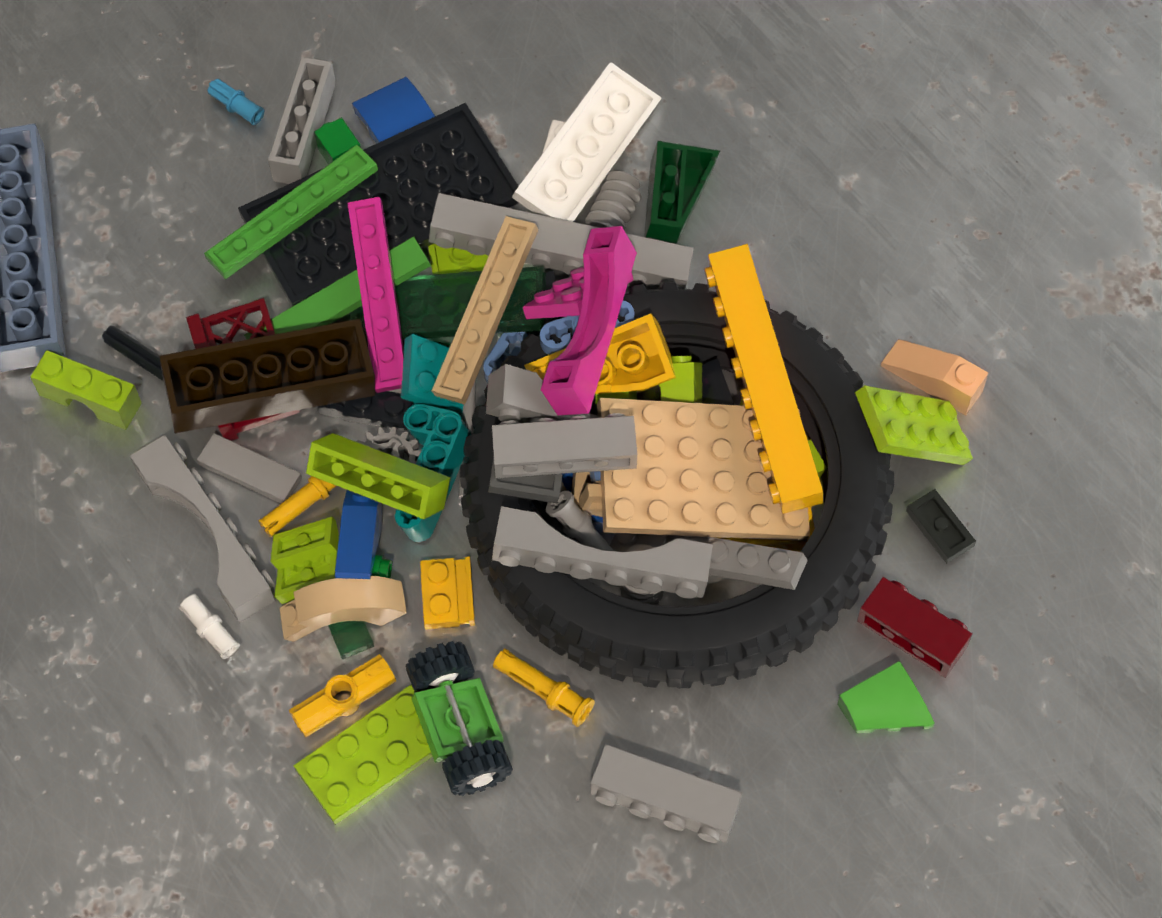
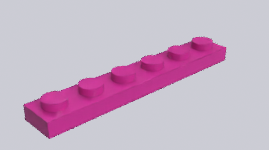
M380 197L348 202L368 349L375 375V391L379 393L401 389L404 347L382 200Z

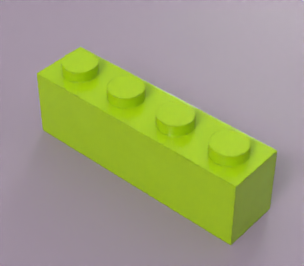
M334 433L311 442L306 474L421 519H426L444 509L450 477Z

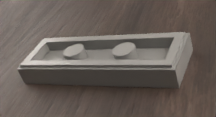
M213 433L197 458L199 466L279 503H283L292 496L302 479L301 473Z

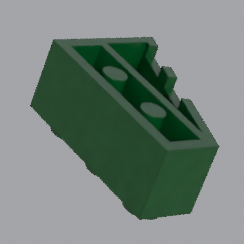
M657 141L650 164L645 238L673 244L678 243L714 169L720 153L719 150Z

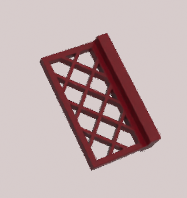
M264 298L201 318L199 313L186 317L195 349L217 345L216 342L219 344L231 343L239 328L252 333L250 339L275 334ZM261 310L263 317L256 328L243 323L248 314ZM223 322L232 325L225 338L213 334L211 326ZM300 410L218 425V428L223 438L234 441L239 439L238 433L300 413Z

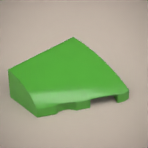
M900 661L839 695L837 705L856 733H871L876 729L900 731L903 727L923 726V729H930L935 724L925 702Z

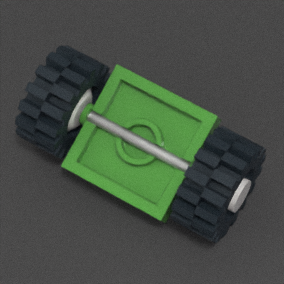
M451 641L446 645L443 643L437 644V647L433 649L428 647L426 652L415 654L416 658H410L408 660L409 663L405 666L414 690L412 702L435 763L445 760L442 763V768L451 793L453 795L458 794L459 796H464L466 793L471 795L478 790L480 792L485 791L486 787L496 786V782L506 780V777L512 774L513 768L504 748V739L481 679L468 680L474 676L475 670L466 646L462 642L454 643V641Z

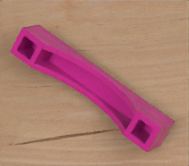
M622 226L595 228L590 231L583 253L584 291L578 324L572 340L565 351L549 362L541 387L542 393L558 416L589 414L637 254Z

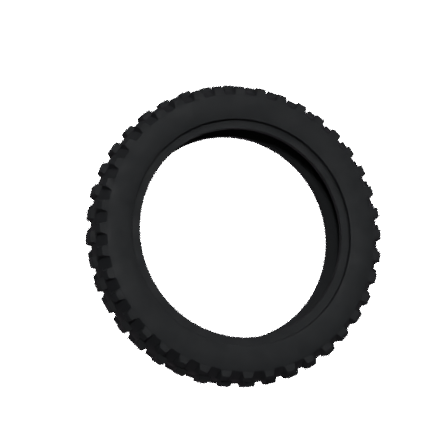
M663 282L661 289L647 290L644 284L631 286L629 294H625L623 300L632 305L634 320L652 314L659 322L671 356H692V362L702 363V365L718 359L722 370L734 374L731 359L736 358L733 347H726L722 328L727 327L724 316L717 317L713 298L718 297L717 292L709 291L708 284L695 283L693 289H685L684 286H677L676 282ZM765 300L797 408L800 410L804 431L827 466V470L822 474L823 510L814 532L800 551L804 553L808 561L795 590L762 584L742 595L721 602L690 607H667L623 598L599 587L588 579H577L570 574L555 571L543 573L532 567L521 565L509 567L501 564L499 561H493V547L501 506L530 512L534 511L530 499L488 492L494 455L492 425H498L502 421L499 420V417L486 414L488 385L484 390L486 402L484 405L476 406L472 415V426L475 430L472 435L466 437L463 448L464 455L468 457V462L460 466L461 487L467 490V494L461 497L462 513L464 517L469 518L466 532L470 547L477 549L478 566L483 575H488L487 579L493 588L494 595L501 604L505 603L508 610L514 614V618L522 626H525V629L533 637L539 636V642L561 656L568 653V659L578 663L579 667L592 671L596 666L599 668V674L622 682L628 676L633 678V682L642 683L645 687L656 688L660 682H666L668 687H677L678 689L690 688L693 682L701 681L703 685L710 684L712 687L724 685L729 676H734L737 680L745 679L756 675L758 667L763 665L777 667L787 662L789 652L795 650L802 653L811 647L814 635L818 631L824 630L828 632L837 623L838 612L841 609L850 610L853 607L860 593L858 586L861 582H869L876 567L872 559L875 555L882 554L888 533L882 528L884 524L890 523L893 504L889 502L890 495L894 489V472L889 470L891 454L881 453L877 450L855 394L863 386V380L859 374L853 371L837 348L831 349L823 341V335L812 327L806 330L807 326L799 322L796 315L787 310L779 314L777 311L770 309L769 301ZM619 314L617 318L619 322L625 321V317H621ZM553 317L547 322H545V324L561 319L563 317ZM568 328V333H570L572 339V328ZM529 334L521 341V351L517 356H508L501 364V367L508 364L526 370L524 365L548 356L541 348L540 335ZM556 334L550 335V340H553L555 344L561 342V338H558Z

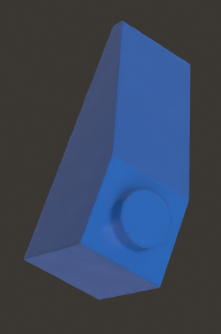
M349 490L346 491L342 508L335 578L371 579L383 525L382 503Z

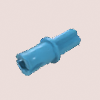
M220 79L209 83L208 94L224 104L227 111L237 113L252 125H256L261 121L265 112L264 108L246 98L243 91L234 90Z

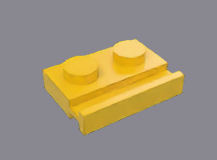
M470 556L458 560L446 558L420 561L425 630L460 627L459 625L463 624L474 626L475 617Z

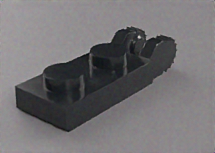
M375 391V396L345 401L344 406L339 403L318 406L317 411L324 416L341 418L346 422L408 430L404 425L403 417L406 410L413 406L414 403L402 399L401 393L388 391L377 393Z

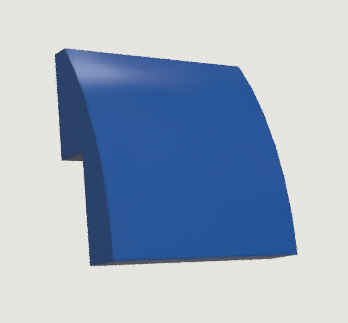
M407 77L352 102L355 114L367 126L370 137L376 144L435 117L424 98Z

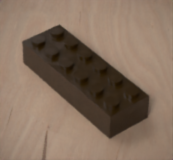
M360 319L159 356L175 434L375 396V375Z

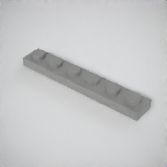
M615 533L610 543V546L616 552H625L631 546L638 544L658 547L677 538L713 544L709 575L795 590L808 561L803 552L714 537Z

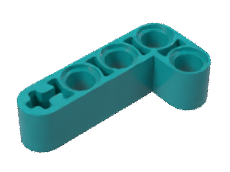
M425 404L413 405L406 410L403 422L413 438L423 445L416 465L450 477L447 501L465 457L463 451L465 439L471 435V432L459 414L454 411ZM456 429V431H455L454 433L448 435L449 432H451L452 430ZM444 458L441 463L436 464L440 459ZM396 509L395 520L410 540L422 542L433 534L442 510L426 519H421Z

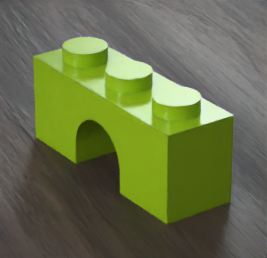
M46 350L30 376L39 396L67 407L74 399L88 406L95 413L97 419L127 430L142 404L134 384Z
M671 356L676 378L659 384L661 401L702 403V363L692 362V356ZM637 391L595 394L596 405L600 398L637 400Z

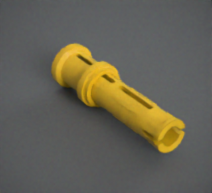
M504 648L495 658L493 668L540 696V698L546 701L548 709L560 711L572 719V724L576 727L582 725L592 711L595 703L594 699L590 697L585 699L571 690L569 683L565 681L556 682L527 662L516 657L509 650Z

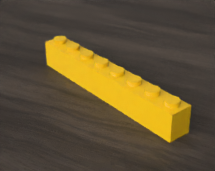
M748 244L708 254L709 267L704 268L709 288L714 286L716 288L718 297L713 298L718 318L724 316L727 327L722 328L726 347H733L736 358L731 359L736 379L741 377L743 379L745 388L740 390L744 408L745 410L752 409L754 420L749 421L754 441L761 440L764 451L759 452V458L763 472L770 471L773 483L768 484L773 505L780 504L782 514L822 504V486Z

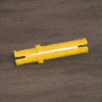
M311 476L307 479L309 483L262 519L260 518L258 522L261 527L264 526V531L270 537H273L275 533L319 499L325 500L330 496L329 492L336 485Z

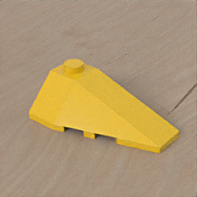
M652 314L614 328L595 394L644 391L676 378L669 348L659 322ZM565 349L524 366L526 370L536 372L544 380L549 362L556 359Z

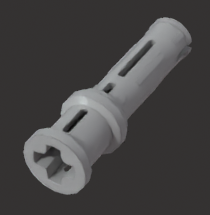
M570 491L560 492L558 503L548 502L546 506L547 514L551 517H556L563 526V532L568 537L575 538L580 544L605 551H614L592 525L591 515L587 511H582L574 502V495Z

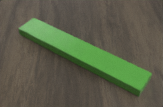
M358 145L354 146L204 253L206 259L226 280L378 171L377 164Z
M414 237L389 251L395 286L431 266ZM357 270L272 318L271 321L275 334L332 324L361 307L362 300ZM249 332L244 334L246 340L250 339L252 335Z

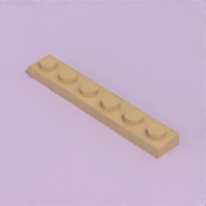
M505 216L431 390L436 397L466 404L539 230L536 223Z

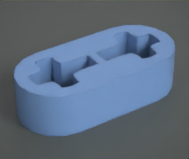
M514 328L505 331L501 335L483 365L484 378L487 383L488 375L493 372L492 368L499 369L508 356H517L521 351L519 346L514 347L509 354V343L515 344L516 341L521 343L528 336L526 332Z

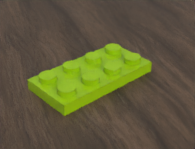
M866 385L855 392L878 452L965 465L973 459L969 449V441L960 428L957 412L950 401Z
M412 685L403 689L293 765L298 775L334 825L433 757L412 702L414 695Z

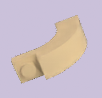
M371 576V579L334 578L317 582L294 591L295 600L279 608L284 640L292 642L330 624L345 621H363L383 626L407 613L402 582L380 576Z

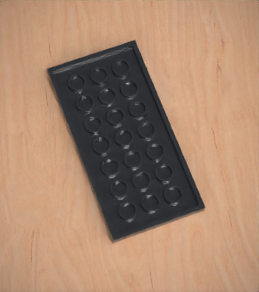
M466 103L364 149L363 151L377 164L378 171L262 253L292 307L357 270L348 202L375 197L381 198L389 251L412 237L416 239L421 249L434 244L429 242V234L438 193L506 208L519 204V202L512 198L514 192L519 187ZM320 170L238 207L244 223L246 224Z

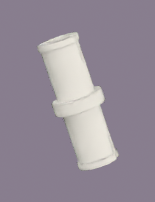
M196 594L190 595L180 604V611L197 628L196 633L201 639L206 638L222 659L229 658L239 649L240 644L221 625L222 619L218 615H213Z

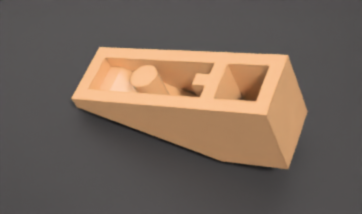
M900 339L897 340L881 362V367L936 399L950 401L955 410L965 416L983 392L988 376L987 371L958 355Z

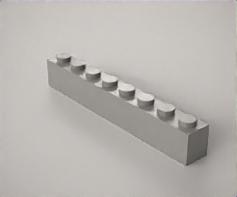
M438 193L430 225L429 242L442 248L453 247L467 250L474 255H489L505 216L536 223L539 229L525 263L532 264L539 269L551 268L571 275V271L584 267L583 253L590 231L599 227ZM627 234L637 252L631 271L634 280L628 284L630 288L631 286L644 284L646 289L656 290L661 289L663 282H676L677 286H684L686 288L694 248Z

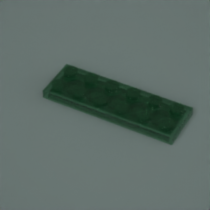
M543 266L522 268L495 334L541 331L544 318L526 319L523 306L534 300L536 293L545 291L546 271ZM482 271L413 276L395 286L402 340H405L411 334L425 339L454 337ZM361 306L350 313V320H361L365 340L368 343L363 307Z

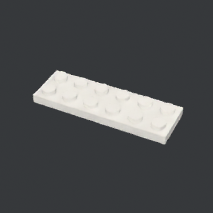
M610 62L516 189L512 198L535 214L574 222L658 105L661 97Z

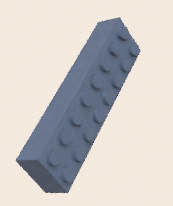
M36 124L0 129V372L35 367L46 350L66 357L45 150Z

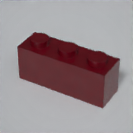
M882 577L861 606L857 622L944 678L948 676L967 649L973 634L968 631L967 626L955 618L949 619L938 612L937 607L930 601L925 599L919 600L910 594L903 584L894 580L890 581L885 577Z

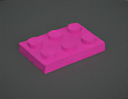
M584 267L571 271L569 278L554 282L552 284L553 288L550 290L536 293L534 300L523 306L526 319L580 316L584 291ZM632 272L630 274L628 284L634 280Z

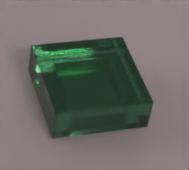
M345 621L328 625L341 659L374 647L372 638L363 621Z

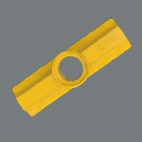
M379 654L346 675L332 677L324 689L289 709V713L306 738L340 716L354 714L361 703L395 683L396 678L385 659ZM341 691L351 692L350 697L346 700L338 701L334 699L336 694Z

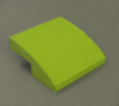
M333 516L273 535L270 562L278 569L274 597L281 604L295 600L294 591L317 582L335 578L339 533Z

